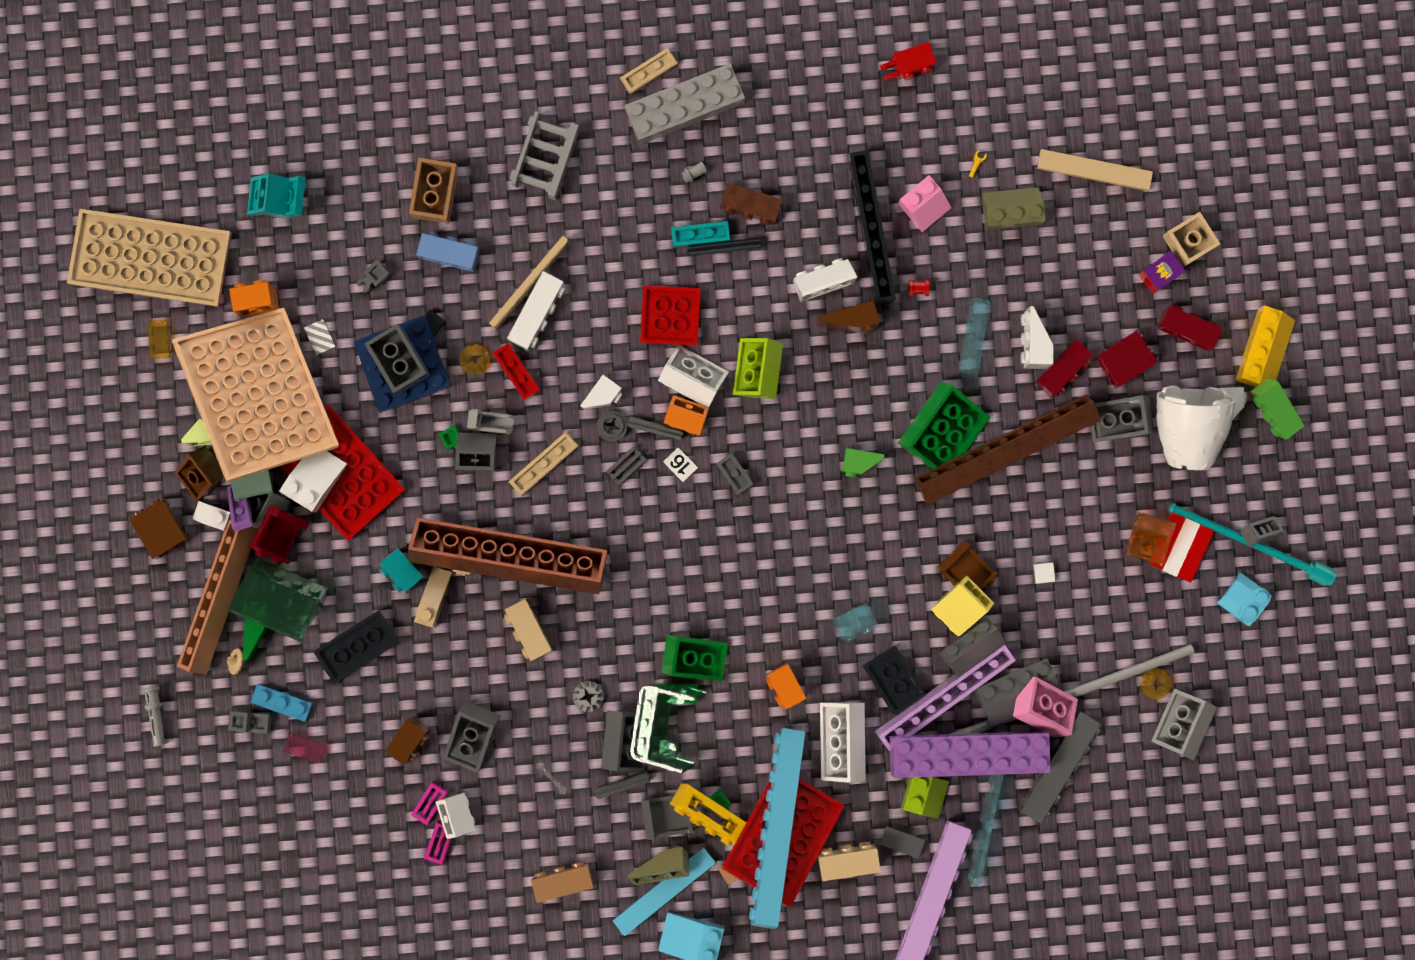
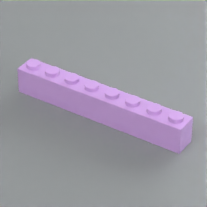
M1005 644L1001 645L960 677L956 673L877 729L875 733L890 751V736H912L1016 661Z
M947 820L895 960H924L925 955H929L932 944H930L932 936L935 937L938 931V919H942L945 912V907H943L945 900L950 899L952 894L951 884L953 881L956 882L959 875L957 868L959 863H963L966 856L964 849L966 844L969 845L973 837L971 829Z

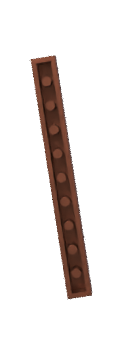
M1086 394L915 477L914 479L922 498L927 505L937 502L948 494H953L965 486L972 485L981 478L988 477L1016 461L1023 460L1026 456L1039 452L1051 444L1058 443L1063 438L1074 435L1086 427L1093 426L1096 422L1100 421L1095 403Z

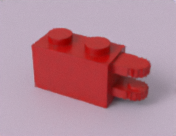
M926 42L894 53L891 58L892 61L880 65V69L883 71L895 68L896 72L884 76L885 82L897 78L899 80H910L915 77V74L932 72L936 65V60L930 43Z

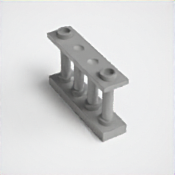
M535 111L534 116L529 118L528 127L530 128L516 170H512L510 180L515 188H517L520 181L545 189L548 192L549 199L556 200L580 129L579 125L571 123L570 128L564 129L540 121V114ZM539 128L564 136V139H566L564 146L561 145L559 147L534 139L536 129ZM530 146L558 154L560 157L558 164L547 163L527 156ZM524 164L551 171L554 174L552 182H545L521 174Z

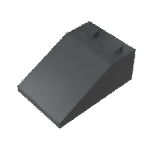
M1141 395L1095 403L1100 421L1091 426L1093 443L1155 434L1149 396Z
M465 701L457 713L443 759L479 773L501 715Z

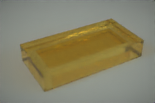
M148 321L150 359L171 358L169 321Z

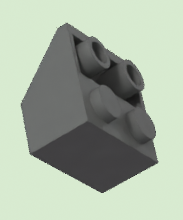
M459 433L456 446L455 470L496 472L497 434Z

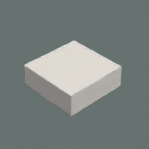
M1053 563L1033 565L1035 584L1055 582Z

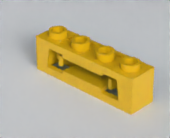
M681 784L670 802V805L675 807L674 811L682 816L686 814L690 817V822L697 826L701 824L706 827L705 831L712 836L718 835L721 837L720 841L728 846L735 844L746 824L745 821L688 784ZM699 804L720 819H726L728 822L723 821L719 825L700 811L692 810L691 807L696 808Z

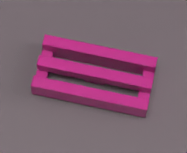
M431 782L411 816L428 825L438 810L437 805L434 806L427 819L423 817L439 792L442 793L439 798L441 800L447 796L448 791ZM433 788L436 789L422 813L418 815L417 812Z
M437 821L424 859L443 865L452 838L446 840L440 860L437 859L445 836L443 828L433 857L430 856L439 827L443 828L442 823Z

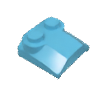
M1239 572L1237 578L1222 598L1217 601V604L1246 626H1250L1268 605L1272 595Z

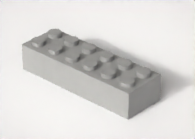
M730 63L626 104L625 111L639 145H642L743 105L745 97Z

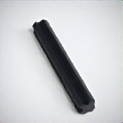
M761 238L689 245L687 246L688 256L760 249L762 248Z

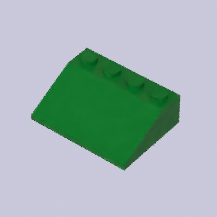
M941 381L897 444L926 466L934 469L965 454L990 419V416L953 385Z

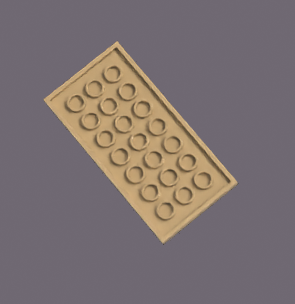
M80 209L67 284L219 307L232 233L218 229Z

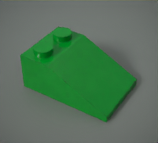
M667 635L661 673L676 677L723 681L728 643Z

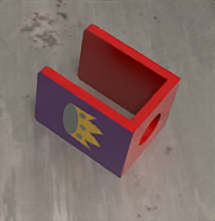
M1169 251L1138 275L1152 294H1154L1183 273L1185 269L1172 252Z

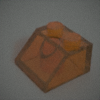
M1138 512L1125 554L1163 566L1176 523Z

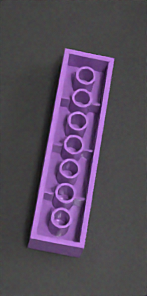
M1039 731L890 736L891 776L894 778L1050 773L1049 733Z

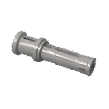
M160 686L142 689V692L145 693L146 705L144 707L148 710L153 747L166 744L160 711L163 705L160 702L158 692Z

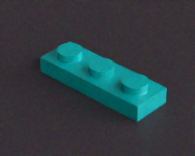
M728 221L671 227L673 248L730 241Z

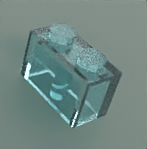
M867 603L831 619L842 641L846 639L847 642L857 638L856 634L863 631L866 634L874 630L873 626L877 624Z

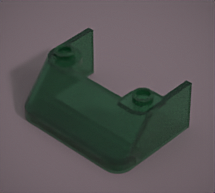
M649 684L642 687L639 692L630 747L632 758L636 761L678 773H683L693 768L694 763L677 758L678 748L676 744L665 740L671 704L680 705L686 700L694 702L705 697L706 692L681 685Z

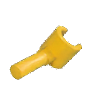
M979 150L975 153L973 158L974 164L969 177H974L979 165L985 161L986 153L982 159L977 156Z

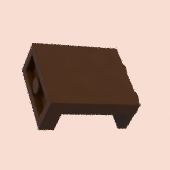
M163 499L154 500L149 504V508L136 511L133 514L134 517L129 519L152 559L157 560L191 540L188 534L183 532L169 509L168 501Z
M966 540L962 541L936 567L953 586L958 584L965 576H968L981 590L986 585L990 587L997 580L995 576L998 574L970 547L971 545Z

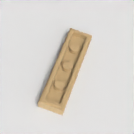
M565 432L514 476L509 483L520 496H523L577 449L579 445Z

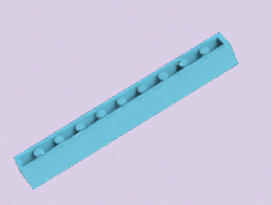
M782 728L775 735L774 744H777L776 752L774 751L772 754L774 768L769 774L771 789L767 791L766 801L769 803L768 809H765L763 821H766L765 829L762 828L760 840H763L762 848H759L758 851L760 865L755 871L757 886L753 888L752 892L754 907H751L749 912V919L752 920L751 925L771 929L778 928L805 732Z

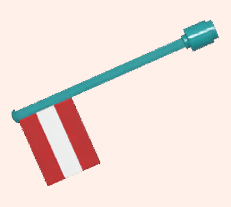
M1172 503L1169 507V518L1148 565L1191 583L1214 531L1247 546L1248 544L1240 533L1177 506L1176 503ZM1262 543L1251 546L1258 551L1305 571L1308 579L1323 586H1331L1336 578L1337 573L1333 571V568L1317 561L1307 564Z

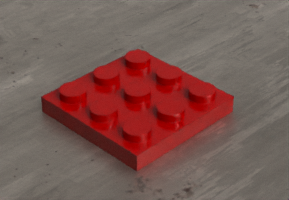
M643 285L640 343L697 346L700 288Z

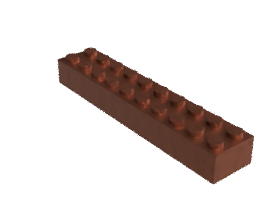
M423 518L416 519L408 548L409 562L593 594H600L607 557V550Z

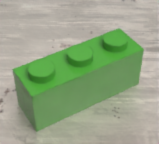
M1267 378L1250 391L1254 397L1253 402L1257 407L1261 408L1263 412L1262 417L1270 423L1272 427L1270 430L1276 437L1287 440L1304 427L1278 381Z

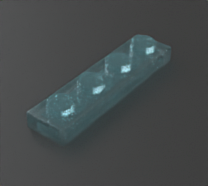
M970 298L958 373L978 376L990 300Z

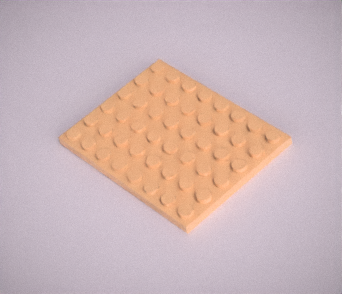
M284 308L172 339L173 346L226 483L338 448V441Z

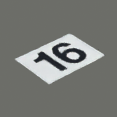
M679 448L663 461L682 482L698 468Z

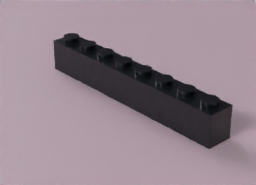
M864 150L849 153L848 163L875 306L894 303L896 295L869 152Z

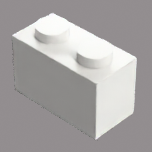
M465 793L436 801L447 839L475 830V821L470 813L469 801Z

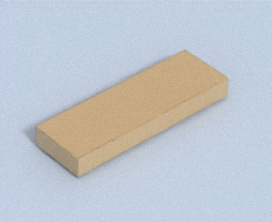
M666 48L620 77V80L631 95L676 67L678 62L670 50Z

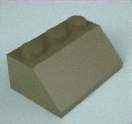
M1038 187L981 193L985 231L1043 225L1046 221L1044 202Z

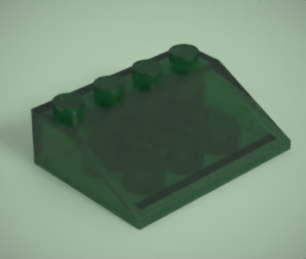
M256 558L242 581L228 611L300 642L325 603L328 588Z

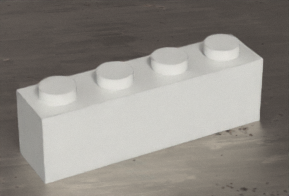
M544 271L542 272L507 337L510 342L527 351L535 348L539 340L537 338L539 332H543L548 322L546 319L548 315H552L557 305L555 302L557 298H561L566 288H564L565 284L563 281Z

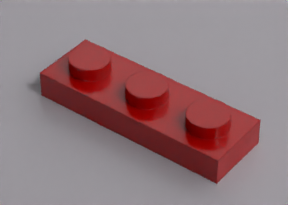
M509 343L492 353L524 401L541 391Z

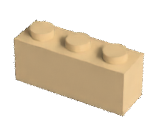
M527 599L505 609L506 614H504V617L509 625H513L515 629L513 635L517 642L521 641L524 647L521 650L526 659L529 658L530 661H533L553 651Z

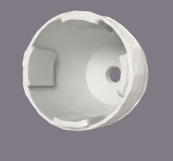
M1168 386L1157 393L1156 418L1159 438L1163 446L1164 455L1170 466L1182 469L1184 465L1188 470H1208L1211 468L1229 434L1236 401L1233 397L1227 395L1225 390L1213 387L1200 390Z

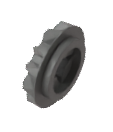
M616 411L603 413L597 421L598 434L606 441L615 442L621 439L627 431L626 419ZM615 419V426L620 428V430L613 429L609 434V427L604 425V423L611 424Z

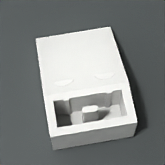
M1030 306L1021 315V325L1024 326V333L1021 334V345H1024V352H1021V364H1024V369H1047L1053 365V343L1034 306Z

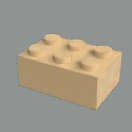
M861 842L857 847L842 845L839 846L840 849L838 850L823 848L817 857L822 881L881 872L877 848L874 844H870V842Z

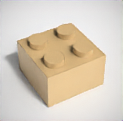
M1200 212L1163 235V238L1182 267L1187 266L1220 245Z

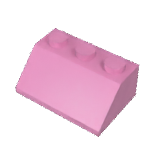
M1033 677L1016 698L1013 717L1040 731L1049 733L1054 738L1072 735L1078 699L1037 677Z

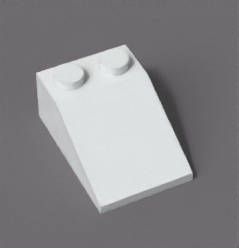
M327 451L303 458L288 476L280 492L311 512L317 513L347 466V463Z

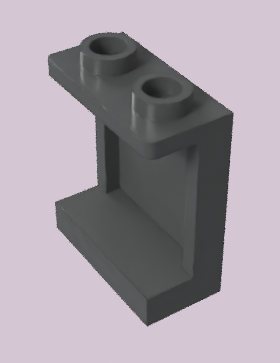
M674 795L642 799L647 840L683 833L691 834L693 833V828H697L695 824L689 821V816L686 814L682 816L674 811L675 807L670 805Z

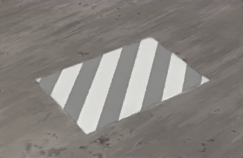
M323 319L304 328L316 355L335 347Z

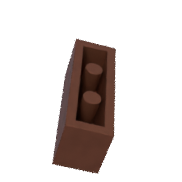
M727 183L720 209H724V213L730 215L737 213L742 215L741 217L744 219L752 220L754 218L760 220L761 224L770 226L771 224L775 225L782 199Z

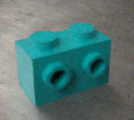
M398 548L379 564L381 567L379 571L386 579L389 577L394 582L392 586L398 593L402 591L406 594L423 578Z

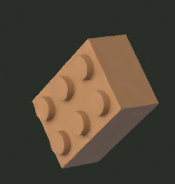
M418 158L409 215L412 218L450 224L459 172L457 164Z

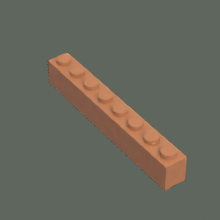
M228 520L177 667L188 672L207 675L251 550L250 545L257 533V528L248 527L234 532L231 520Z

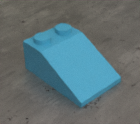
M667 912L658 951L684 960H717L724 926Z

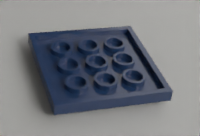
M426 315L399 325L403 327L431 376L400 395L392 392L364 344L386 330L354 341L379 413L451 388Z

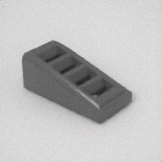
M1275 516L1247 524L1240 533L1248 546L1251 547L1283 534L1284 530Z

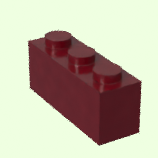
M1177 305L1165 308L1157 326L1158 330L1208 352L1214 350L1222 328L1218 327L1216 322L1210 320L1206 322L1200 319L1201 316L1192 312L1188 314Z
M1076 339L1034 383L1050 398L1055 395L1059 397L1066 389L1064 385L1068 381L1072 383L1079 376L1077 374L1078 370L1081 367L1085 369L1092 362L1090 358L1093 354Z

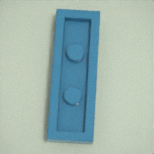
M257 684L251 700L253 704L304 722L307 721L313 705L312 702Z

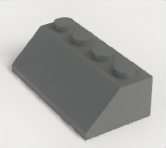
M1047 658L976 689L975 694L991 728L1015 718L1013 713L1016 698L1033 677H1037L1060 689L1055 673Z

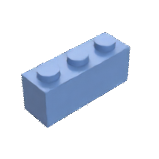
M428 232V234L422 233L416 255L419 259L474 272L480 250L473 242L465 241V243L457 242L458 239L446 236V239L440 238L439 234Z

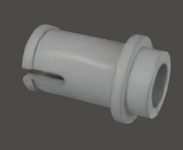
M699 162L689 169L685 168L681 174L687 183L689 181L693 182L694 178L706 173L707 170L704 164Z

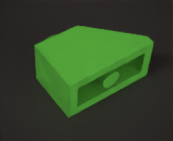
M846 448L841 472L846 473L845 476L857 478V475L863 474L883 460L884 454Z

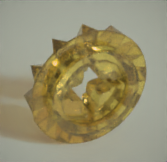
M468 345L459 356L460 365L469 374H480L489 366V353L481 345ZM471 352L475 356H481L479 359H477L478 366H476V364H474L473 362H468L472 358Z
M1161 669L1148 670L1141 678V690L1148 698L1162 699L1170 693L1172 686L1171 677ZM1156 679L1164 684V686H1158L1157 690H1155V686L1149 685V683L1155 682Z

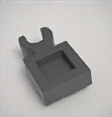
M376 259L363 272L367 277L359 279L356 284L361 286L363 283H366V288L363 292L369 293L372 290L373 284L379 287L391 273L380 260Z

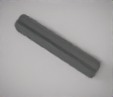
M629 417L627 424L631 428L681 440L684 433L681 429L635 417Z
M644 772L596 788L594 793L597 799H601L649 783L650 776L648 772Z

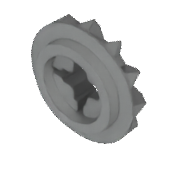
M592 681L580 683L573 692V702L578 709L584 712L597 710L604 699L602 688ZM585 688L589 694L596 693L591 698V705L588 700H580V698L585 696Z

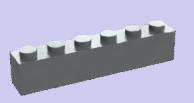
M1080 711L1075 713L1072 735L1060 738L1050 755V773H1039L1018 808L1020 812L1040 824L1048 819L1051 813L1049 811L1051 806L1056 805L1061 796L1059 793L1062 788L1068 786L1070 782L1069 776L1072 771L1075 772L1081 763L1079 761L1081 756L1086 755L1089 751L1090 741L1098 736L1100 723Z

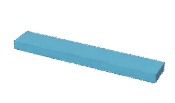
M703 847L689 858L690 876L659 882L613 919L614 924L626 936L716 863L715 860Z

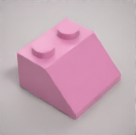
M930 175L898 202V205L921 232L925 231L951 209L942 189Z

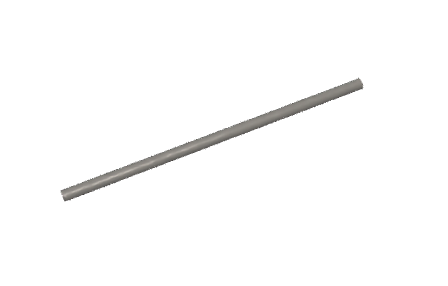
M1190 644L1063 692L1073 697H1078L1194 654V649ZM1017 718L1011 719V720H1009V721H1007V722H1004V723H1002V724H999V725H997V726H1000V725H1003V724H1005V723L1011 722V721H1013V720H1016ZM988 720L950 734H976L992 728Z

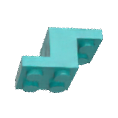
M269 173L251 177L247 215H267L281 219L301 216L304 210L305 178L300 176L287 178Z

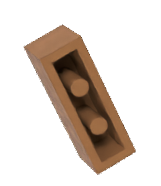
M583 861L572 864L573 867L565 869V866L553 869L554 872L546 874V871L534 874L535 877L531 879L536 903L593 889L594 882L589 863L584 864Z

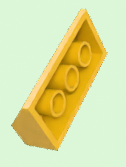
M1265 305L1257 310L1235 381L1257 387L1267 378L1276 381L1295 323L1293 318L1283 311Z

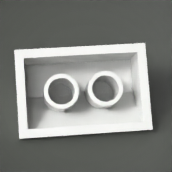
M840 258L833 261L830 266L820 265L815 267L814 271L810 273L803 271L796 274L793 283L800 302L852 285L855 283L857 276L849 260L843 261Z
M678 345L666 363L658 381L699 404L709 407L729 372Z

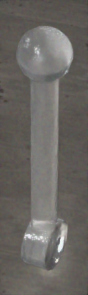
M538 762L536 768L542 770L556 785L560 794H564L566 787L561 786L544 768L542 762Z

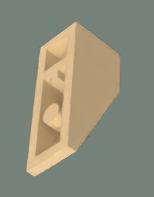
M433 567L414 620L415 623L432 628L436 627L452 572Z

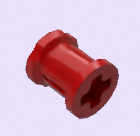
M909 280V296H929V280Z

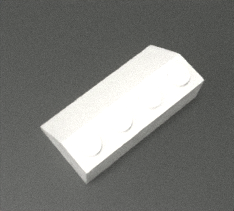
M820 703L821 780L837 782L866 781L864 703Z

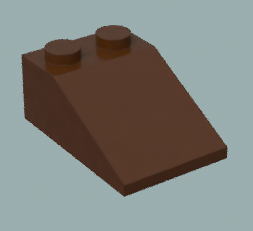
M874 301L821 315L816 319V326L854 333L863 332L864 335L875 332L880 323Z

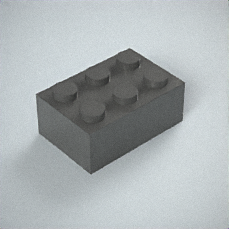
M399 324L392 326L364 343L392 392L396 395H400L431 376L403 327Z

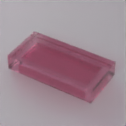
M289 733L283 752L320 764L327 745Z

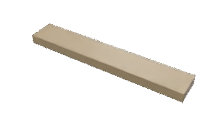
M1043 149L1040 150L1037 169L1144 191H1149L1153 174L1152 171Z
M562 236L489 322L494 329L498 330L535 286L542 272H546L568 247L569 241L567 238Z

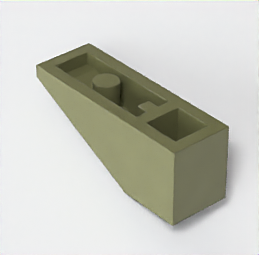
M680 846L664 850L628 874V879L634 885H641L690 876L689 854Z

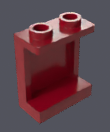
M1137 330L1094 357L1115 389L1157 363L1155 352L1147 347L1145 337L1138 333Z
M270 505L250 547L256 550L255 554L262 558L269 556L271 561L279 565L282 562L289 565L290 560L286 559V556L300 528L307 530L310 523Z

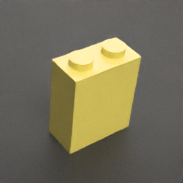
M965 576L938 600L931 610L959 637L984 616L993 606L994 602L968 576Z

